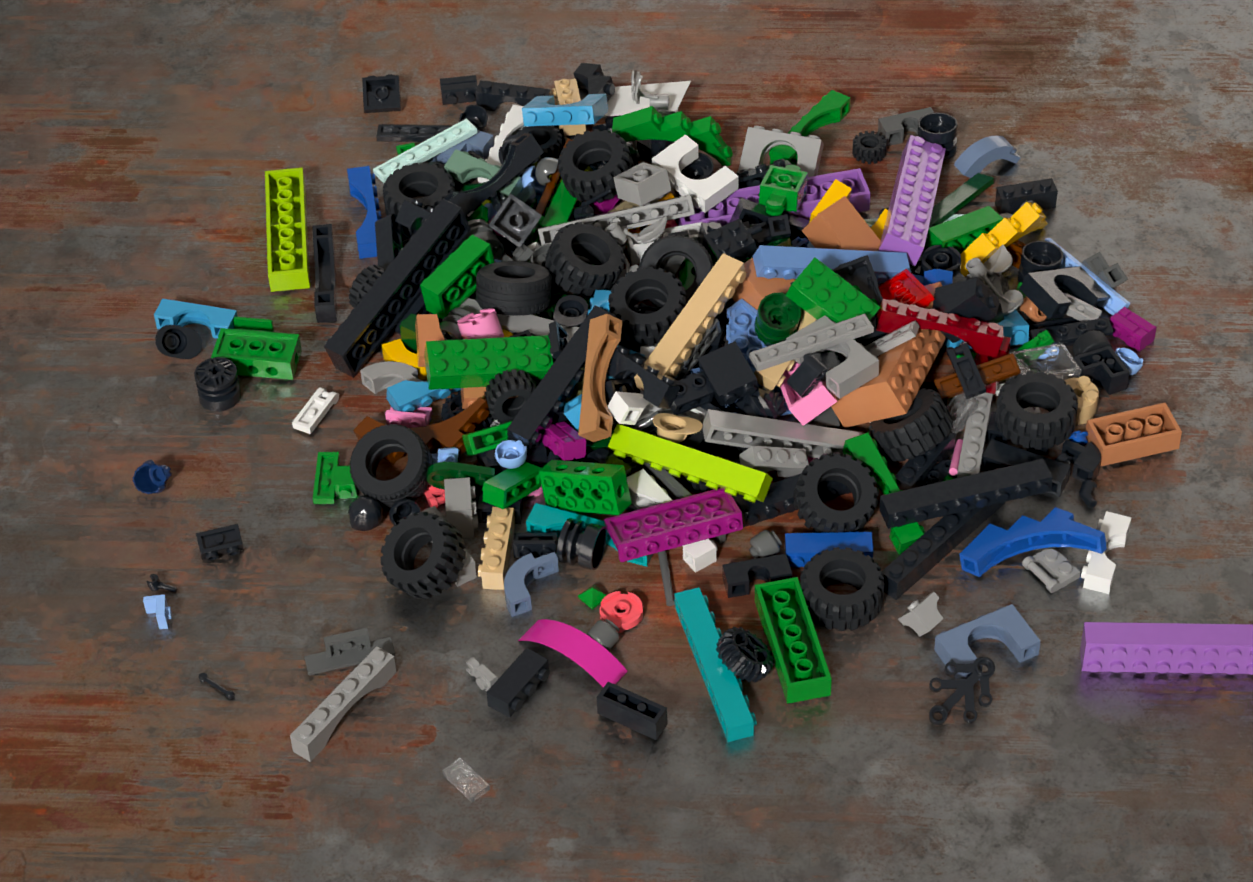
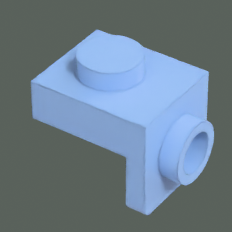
M456 447L439 449L438 453L432 454L433 463H457L458 449Z
M165 595L143 597L146 613H156L159 629H168V620L172 619L171 606L167 605Z

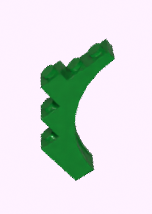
M651 106L613 118L612 132L618 134L626 142L647 139L675 142L684 135H687L698 144L699 150L715 158L723 167L731 165L732 149L719 135L721 127L711 116L691 122L690 118L682 111L662 117Z

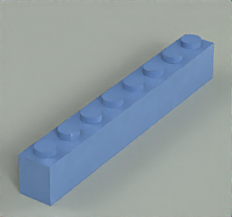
M760 245L753 255L757 277H765L767 279H797L814 257L832 270L841 264L868 255L878 284L885 283L905 269L911 273L907 253Z

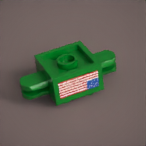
M771 165L760 184L759 204L766 206V213L778 216L784 210L797 212L807 192L808 172L801 171V168L796 165H786L785 168Z

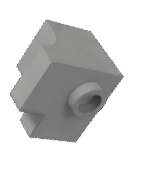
M932 592L920 601L915 600L907 607L908 610L898 620L903 626L911 627L919 637L926 634L944 619L937 610L939 597L935 592Z

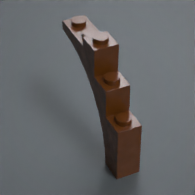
M479 397L468 408L454 417L440 423L410 429L419 435L429 448L431 454H434L437 448L456 447L459 457L466 451L462 435L474 432L475 428L488 417L490 413L486 400ZM366 416L353 431L358 440H360L372 429L387 424L380 423ZM393 452L385 456L384 459L394 465L397 460L403 457L405 452Z

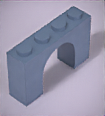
M1013 604L998 608L992 613L981 615L975 620L962 623L956 628L943 631L935 636L934 650L945 665L948 662H955L956 664L974 663L977 657L969 646L974 641L982 638H992L1003 642L1019 663L1039 655L1041 642ZM954 666L947 667L950 672L956 671ZM957 673L954 678L967 679L972 673Z

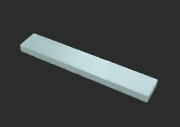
M465 119L375 167L373 172L385 183L389 175H393L396 169H402V166H410L413 163L422 164L477 134V128L468 119Z

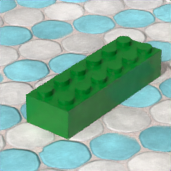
M545 335L426 341L424 358L428 389L486 387L490 385L489 381L491 378L495 379L496 374H503L505 370L510 372L511 369H516V372L522 370L525 374L529 373L531 378H534L535 383L539 384L553 365L549 337Z
M798 577L755 585V605L770 651L772 652L771 655L774 659L773 661L787 704L831 696L832 678Z

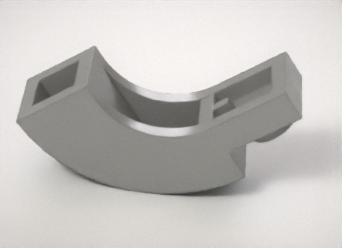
M379 362L360 370L362 384L374 394L404 380L423 382L418 378V370L401 362Z

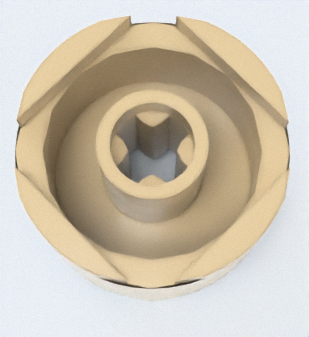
M1087 376L1064 380L1066 385L1069 384L1078 398L1075 425L1087 423V420L1093 419L1097 411L1098 388Z

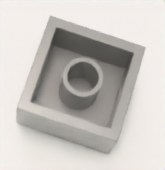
M645 162L613 177L618 198L638 204L639 206L647 205L650 201L661 198L671 191L667 169Z
M470 477L444 479L447 522L460 531L462 538H474V529H478L477 516H473L477 514V502L472 500L476 498L475 486H471Z

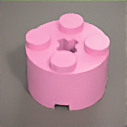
M494 308L480 310V313L475 315L470 313L457 321L463 340L504 337Z

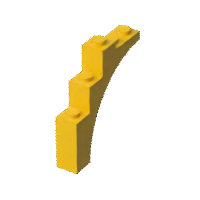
M1026 202L1010 218H1004L988 234L982 233L960 254L961 274L967 278L969 272L966 269V263L969 260L979 258L984 264L1002 245L1008 247L1024 235L1037 229H1043L1048 223L1045 220L1046 216L1042 212L1041 207L1035 202Z

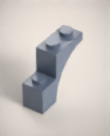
M477 130V134L426 162L433 161L446 164L455 149L461 152H468L470 150L485 160L489 157L490 148L494 146L493 135Z

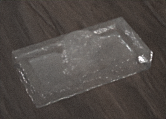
M458 758L442 770L443 776L471 802H474L490 790L489 784L461 758Z

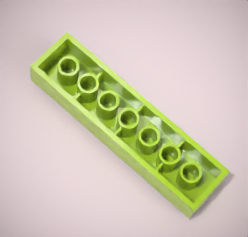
M303 168L265 171L267 261L270 290L275 292L310 288L306 188Z

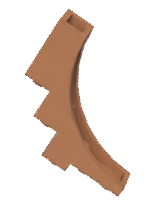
M417 314L415 329L418 367L426 368L424 358L426 341L445 340L439 327L437 314ZM486 387L461 388L462 409L468 408L479 397L486 400ZM512 396L508 399H514L518 396Z

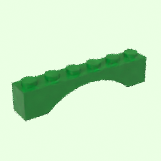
M831 90L787 134L797 132L801 136L807 137L820 127L840 122L850 112V97ZM778 145L769 151L770 165L774 164L773 162L778 159H785L791 165H797L798 154L792 147Z
M868 432L845 440L843 447L844 455H851V459L855 461L857 459L861 460L864 468L868 466L872 471L870 476L875 477L876 485L884 495L902 491L897 486L894 474L888 470L885 457L880 455L876 441L871 439ZM918 522L891 528L889 538L899 555L918 540L925 531Z

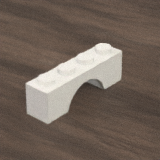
M1106 511L1104 519H1099L1097 530L1105 533L1107 549L1102 554L1089 550L1086 562L1089 564L1088 566L1084 565L1081 578L1084 579L1083 588L1106 594L1110 593L1116 564L1109 560L1105 553L1113 548L1125 547L1132 517Z

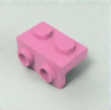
M391 407L385 413L386 423L388 425H403L407 428L428 426L432 416V408L420 407L413 412L394 411Z

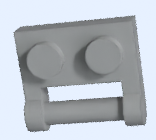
M1055 547L1046 548L1034 556H1028L1022 562V566L1027 570H1031L1051 593L1080 578L1081 572ZM1038 565L1046 570L1054 579L1048 576Z

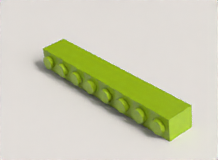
M620 424L616 425L608 445L614 451L613 455L623 459L626 456L631 457V461L643 465L644 462L649 463L650 467L655 470L662 471V469L669 470V474L679 478L681 475L687 476V480L699 484V481L705 482V486L714 490H718V487L723 488L725 493L735 497L737 494L743 495V499L755 503L756 500L764 502L773 479L767 473Z

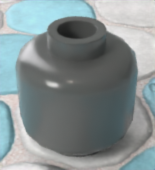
M763 530L750 539L751 548H749V551L754 559L770 557L780 552L782 543L774 531Z
M608 619L605 621L598 620L587 632L588 636L600 643L608 651L612 649L620 638L619 628Z

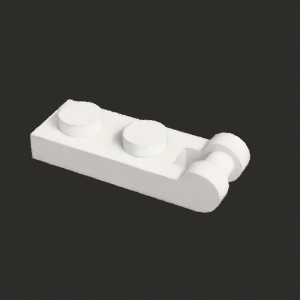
M319 387L292 422L293 428L311 434L332 405L338 402L339 393L333 391L330 393L325 388Z

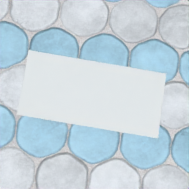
M691 81L641 85V91L653 95H669V110L658 109V112L677 111ZM632 85L615 87V93L607 102L608 113L603 117L624 115L650 107V98L640 97V103L636 104V101L632 99Z

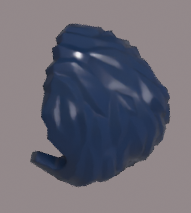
M152 459L145 461L135 470L133 476L134 486L138 491L145 494L161 493L165 490L166 481L172 476L171 468L166 465L156 464Z

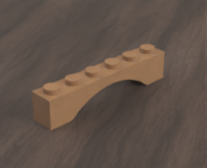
M609 314L590 319L578 435L592 442L609 438L612 433L613 416L606 404L605 379L610 359L621 340L622 320Z

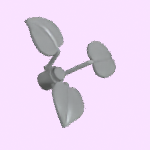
M632 70L631 92L633 101L639 104L640 97L650 98V107L653 106L657 112L658 109L669 110V95H653L642 92L641 79L643 76L637 70ZM635 140L633 144L636 150H638L637 140Z
M665 215V217L654 224L644 228L639 233V236L630 233L627 228L622 230L617 222L610 224L605 229V232L611 233V237L613 239L616 238L619 242L618 246H621L622 250H624L627 246L626 235L637 241H642L643 244L657 239L665 229L667 217ZM625 257L626 269L622 270L619 278L625 277L629 271H637L639 266L633 265L630 267Z
M1004 245L984 264L979 258L969 260L966 263V269L969 272L967 275L968 279L977 277L981 281H986L999 298L1003 315H1006L1021 306L1024 302V297L1018 290H1009L1001 296L987 278V275H992L993 273L1000 274L1011 266L1013 259Z

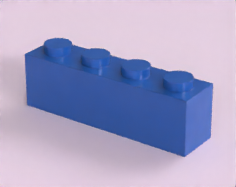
M872 532L785 533V554L787 555L790 567H804L816 554L820 555L824 550L828 549V551H831L837 547L840 549H845V547L852 548V551L859 550L865 556L869 555L873 558Z

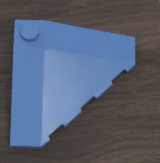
M741 298L727 309L729 325H726V340H728V344L734 341L737 343L754 373L756 368L749 358V353L769 345L759 340L755 333L754 323L757 310Z

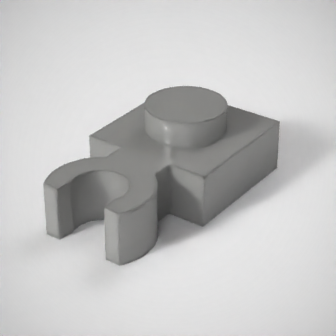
M473 657L466 662L469 666L467 672L477 678L476 683L482 690L488 691L497 681V676L483 664L480 665Z

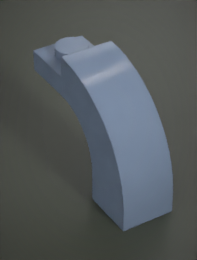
M989 136L968 147L954 163V166L964 176L972 178L977 173H981L989 163L995 160L1005 159L1017 164L1021 157L1016 153L1017 149L1003 136Z
M555 552L535 559L532 553H529L518 559L509 568L504 580L506 606L511 617L532 610L531 596L527 588L533 581L559 572L558 557Z

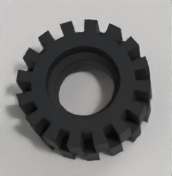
M865 131V134L860 132L859 136L856 135L855 139L853 138V157L858 162L861 160L863 164H865V161L868 164H871V162L876 164L877 160L881 162L882 158H885L887 141L884 139L885 137L883 135L880 136L878 132L874 134V131H871V133Z

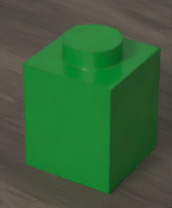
M335 466L333 485L336 499L356 498L358 488L352 480L350 466Z

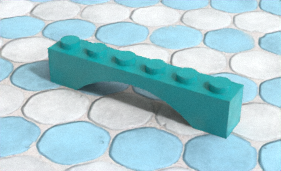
M535 503L526 520L527 533L557 532L559 538L563 525L569 518L576 519L577 522L580 520L584 521L586 527L590 523L605 526L603 520ZM607 531L606 544L617 550ZM653 554L628 560L627 562L647 567Z

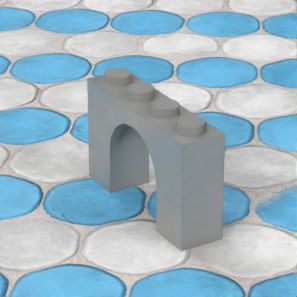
M757 125L754 128L748 127L738 171L755 169V166L763 164L764 157L771 148L778 145H786L792 147L797 152V166L801 168V171L808 172V177L817 176L824 147L820 137L815 135L804 137L797 132L787 134L779 129H772L770 131Z
M823 316L787 337L786 340L836 324V322L831 321L827 316ZM854 339L811 353L834 351L847 357L843 363L826 372V388L839 399L879 376L878 358L869 353L861 343L856 342ZM804 356L796 358L794 360L797 363L801 364L804 361Z

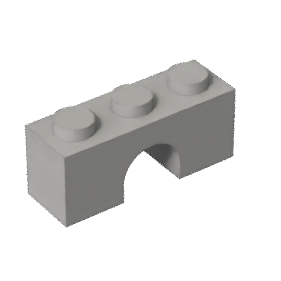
M751 446L739 455L741 465L764 473L777 470L778 477L799 475L808 465L806 449Z

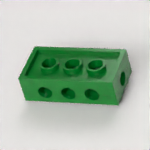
M221 328L211 358L221 357L231 360L236 366L237 375L293 380L302 349L299 334Z
M551 460L539 470L547 506L567 511L620 515L632 504L624 465Z

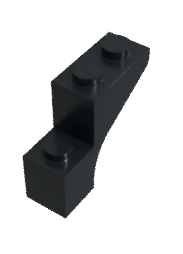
M581 63L573 73L578 88L588 90L589 94H606L608 102L615 93V86L611 76H604L600 64Z

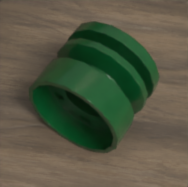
M785 293L769 294L759 304L754 329L758 339L766 345L771 346L785 341L787 337L797 332L801 309L800 306L785 296Z

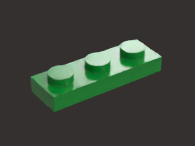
M318 452L313 504H335L336 495L333 484L335 466H339V452Z

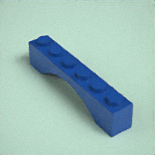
M370 166L349 168L347 173L350 194L360 201L367 210L364 222L356 231L359 259L377 257L375 222L381 219L380 210L376 211L379 209L378 198H374L378 197L376 185L372 186L376 184L375 174L370 173Z

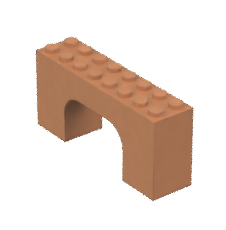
M846 196L821 211L802 230L815 248L879 251L881 242ZM751 258L744 263L746 277L735 289L732 299L737 302L742 298L758 310L759 304L765 296L772 293L786 294L791 286L790 283L794 282L795 279L757 277L754 261Z
M937 282L924 287L934 297L935 288L943 285L941 282ZM933 301L930 302L926 309H932ZM918 329L916 337L881 354L878 357L879 376L841 399L835 395L837 402L831 407L843 427H851L907 414L946 337L939 330Z

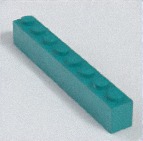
M700 587L674 593L675 610L727 742L754 736V726L757 725L756 717L748 709L750 708L747 695L743 696L741 680L736 678L734 673L728 670L726 665L722 664L723 660L718 657L719 653L716 651V644L722 634L720 628L715 627L716 621L713 611L709 612L708 610L709 602L707 596L702 595Z

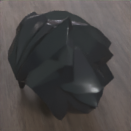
M760 386L759 390L755 391L752 395L744 396L737 400V414L777 420L778 416L786 412L784 407L785 398L780 396V392L774 393L773 390Z

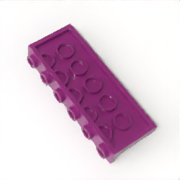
M718 488V490H711L606 518L604 523L618 550L620 562H625L742 530V512L733 497L725 493V489Z

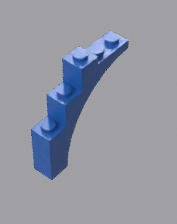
M1055 507L1041 522L1022 515L1008 530L989 524L959 556L962 570L980 577L1001 561L1035 549L1072 547L1102 554L1107 549L1104 532L1074 521L1073 513Z

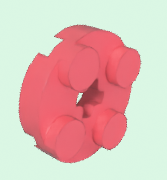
M616 591L606 595L601 601L599 608L600 619L603 621L608 619L619 628L618 633L635 627L643 620L642 601L633 593L628 592L627 595L621 594V591ZM617 609H620V610L626 609L625 612H623V613H618V612H617Z

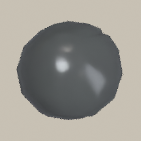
M545 157L538 162L535 175L540 185L546 186L551 181L549 176L555 173L558 159Z

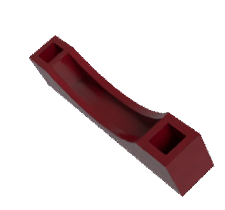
M882 299L881 308L876 317L877 331L891 333L916 321L919 329L939 330L952 334L966 342L976 353L995 358L998 355L1004 338L1003 326L996 323H987L975 318H965L953 313L948 314L935 309L921 308L914 304L908 305L896 300Z

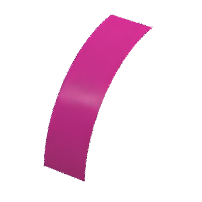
M548 619L538 620L518 640L537 642L557 650L580 665L602 687L608 681L616 685L628 672L600 643L582 631L562 622Z

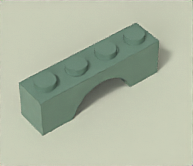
M455 149L444 166L453 179L460 183H465L477 177L490 180L501 168L498 165L494 166L487 163L482 158L477 159L466 151L461 152ZM513 177L509 185L501 187L496 192L499 195L501 193L504 194L507 198L510 193L517 196L523 188L521 177Z

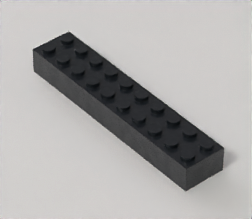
M443 199L434 208L430 216L423 221L422 226L411 236L409 242L399 251L397 257L387 266L384 273L375 281L372 288L363 296L359 304L352 309L350 315L340 324L334 335L327 340L324 348L336 369L353 378L356 376L422 293L420 284L423 280L428 278L471 232L461 207Z

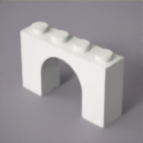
M684 135L652 158V165L667 169L671 187L679 192L681 196L691 195L693 206L706 213L738 190V175L724 166L706 179L694 180L684 176L681 173L682 169L698 158V144L687 135Z

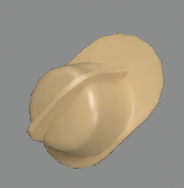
M660 413L653 417V423L657 427V436L674 443L684 441L688 434L697 433L703 427V424L694 418L669 413Z

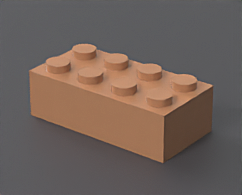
M1166 403L1087 420L1086 431L1088 432L1086 439L1088 443L1094 444L1101 453L1100 467L1179 449L1182 431Z

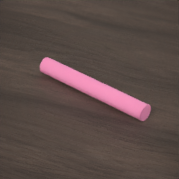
M962 439L956 440L949 469V474L952 476L957 475L963 444Z

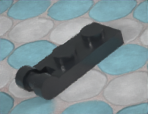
M960 343V346L955 348H946L947 355L966 399L986 393L985 385L967 343ZM960 354H963V355H964L963 357H960V358H957V357H956L957 355H960Z

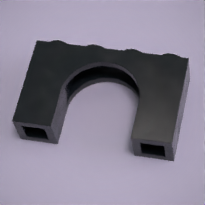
M1081 266L1028 273L1019 288L1049 319L1063 318L1072 303L1063 293H1068L1100 310L1104 309L1111 297Z

